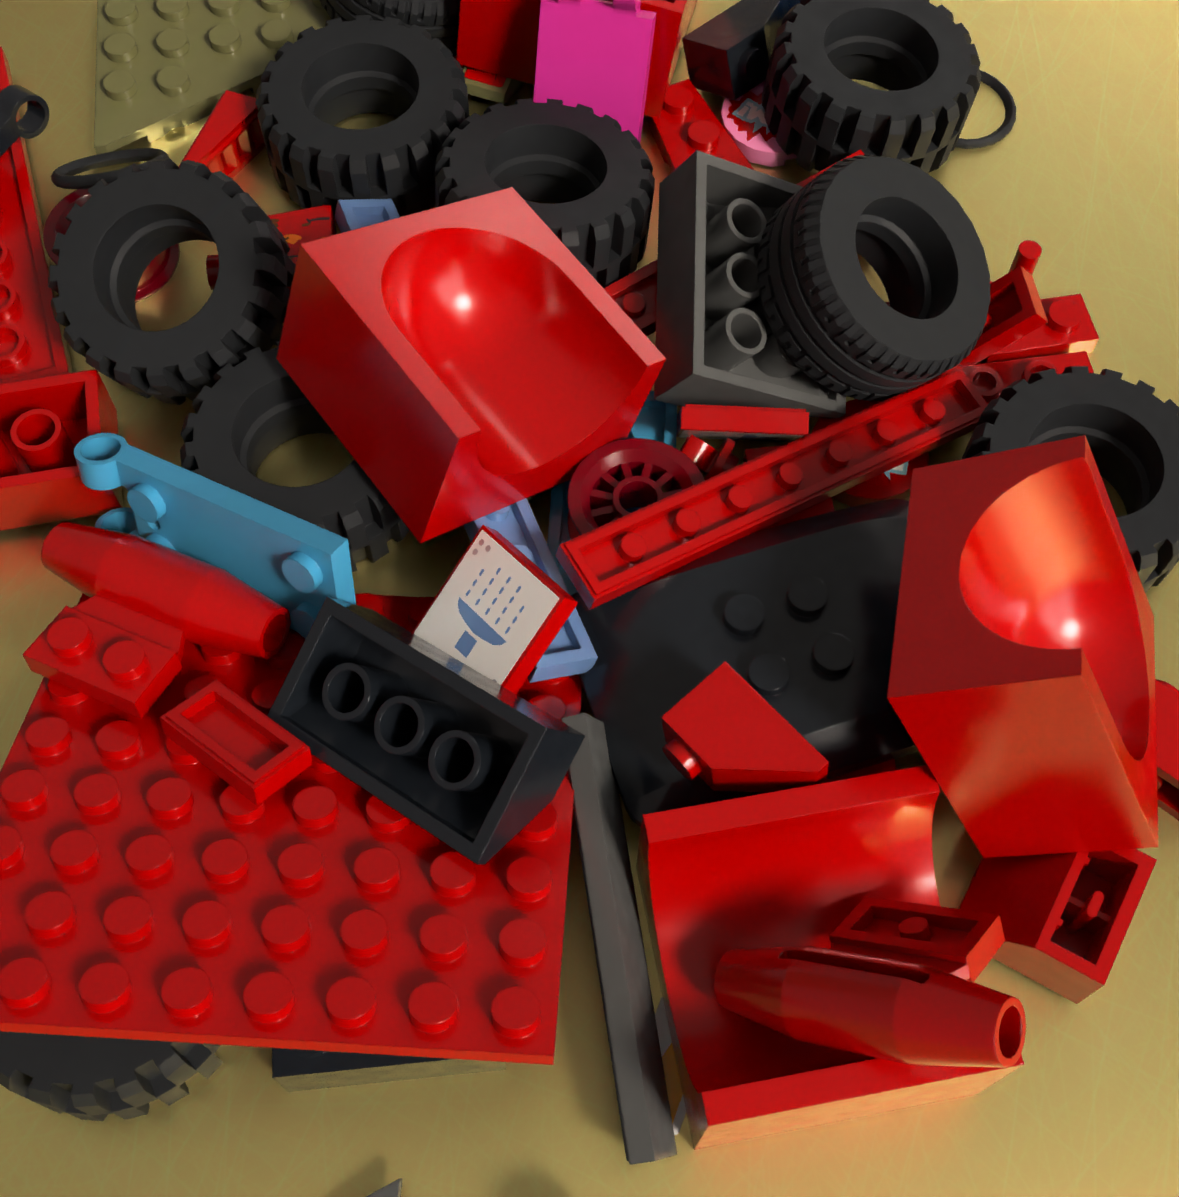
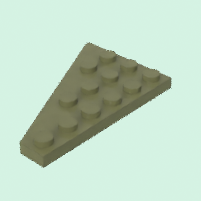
M97 0L94 148L96 153L112 152L143 137H146L150 143L165 136L174 128L185 127L205 118L212 113L226 90L241 93L250 89L253 94H256L261 84L260 78L270 60L276 61L275 55L277 51L287 41L294 44L298 41L297 37L300 32L311 26L315 30L323 28L326 21L332 19L319 0Z

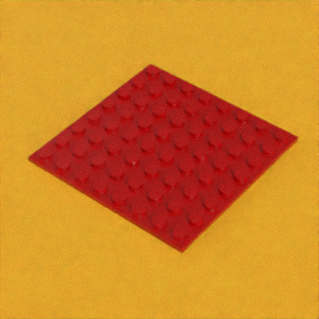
M82 593V596L78 604L84 602L90 597ZM355 593L356 605L378 612L411 633L435 598ZM289 629L288 636L281 649L268 659L186 641L181 661L183 668L142 719L44 677L0 771V1031L554 1065L574 790L572 783L569 782L568 771L553 800L485 865H477L313 754H311L313 764L257 806L164 734L160 716L215 679L267 716L305 641L304 637L292 629ZM578 674L529 683L527 678L516 694L560 721L564 717L581 713L582 685Z

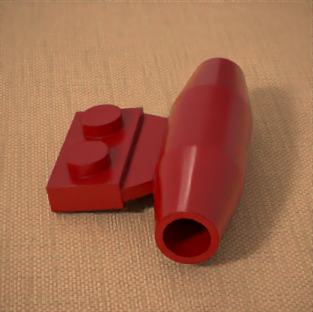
M62 522L56 525L44 540L41 550L42 563L46 569L90 598L72 608L65 606L22 655L31 671L142 719L183 668L181 661L186 641L268 659L281 649L288 636L291 624L290 613L288 609L247 583L212 564L138 535Z
M865 896L830 934V949L815 946L731 949L722 956L716 968L714 991L721 1007L795 1040L913 1066L1009 1068L1019 1059L1025 1042L1026 1017L1020 1000L974 983L1005 942L999 914Z

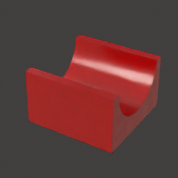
M928 765L643 814L636 870L694 1150L975 1095L1024 1065L1022 1055H1020L1017 1062L1009 1068L913 1066L806 1043L724 1009L718 1003L715 996L714 977L717 965L722 956L731 949L815 946L830 949V934L865 896L940 906L933 864L932 823L935 804L941 791Z

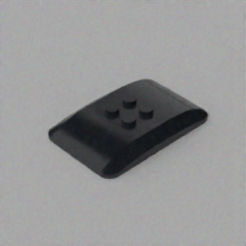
M898 498L886 499L754 532L591 610L588 609L578 592L571 595L578 602L576 610L598 656L593 667L586 673L578 674L592 716L604 723L609 760L625 810L635 824L641 827L643 814L769 793L713 791L699 775L692 780L685 778L672 765L662 750V747L667 743L664 737L661 717L725 661L829 761L827 780L919 752L887 699L909 501Z

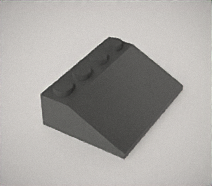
M698 150L659 184L655 346L665 356L666 361L654 383V400L682 407L685 404L806 409V412H809V417L840 418L846 415V396L831 391L809 378L790 360L780 346L763 313L757 286L758 251L766 224L779 206L803 188L802 186Z

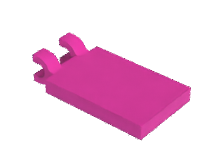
M541 0L533 103H547V99L563 100V105L576 108L577 104L590 107L595 115L603 117L606 114L618 121L621 131L629 130L640 143L657 12L641 10V0H613V2L605 0Z

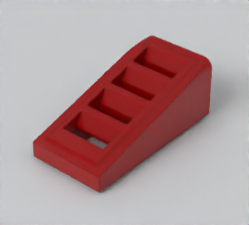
M226 90L182 162L190 160L202 163L212 173L221 171L233 179L265 147L257 116L256 98Z

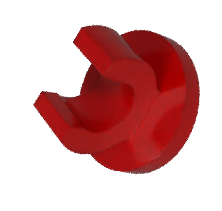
M691 434L690 437L686 438L679 450L694 462L700 472L703 473L704 480L736 467L739 462V458L731 454L736 442L729 437L716 450Z

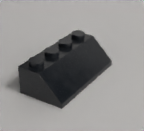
M326 597L267 715L308 745L311 749V754L477 865H485L553 800L585 738L584 734L378 612L330 597Z

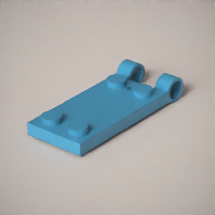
M93 434L82 439L75 446L74 457L81 481L86 487L93 490H111L123 486L128 491L127 500L131 508H116L104 513L96 521L95 527L138 535L226 570L288 609L291 620L290 629L298 632L305 639L326 597L356 605L347 538L127 444L125 438L118 434Z

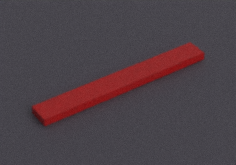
M955 369L559 545L555 556L586 606L591 610L719 548L769 527L974 431L982 412L988 404L962 369Z

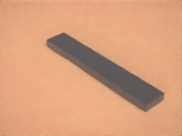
M581 713L562 718L563 723L585 735L568 769V776L574 790L573 809L626 1160L632 1165L657 1161L677 1155L619 790L609 760L604 723L587 713Z

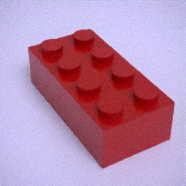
M96 369L0 384V531L101 515L116 508H123L122 486L111 490H93L86 487L81 481L74 457V448L82 439L98 433L118 434L117 410Z

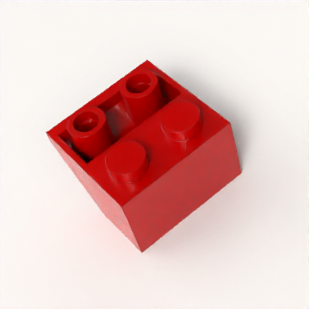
M1137 849L993 858L982 857L958 909L999 914L1005 942L993 956V959L1078 1004L1105 985L1157 859Z

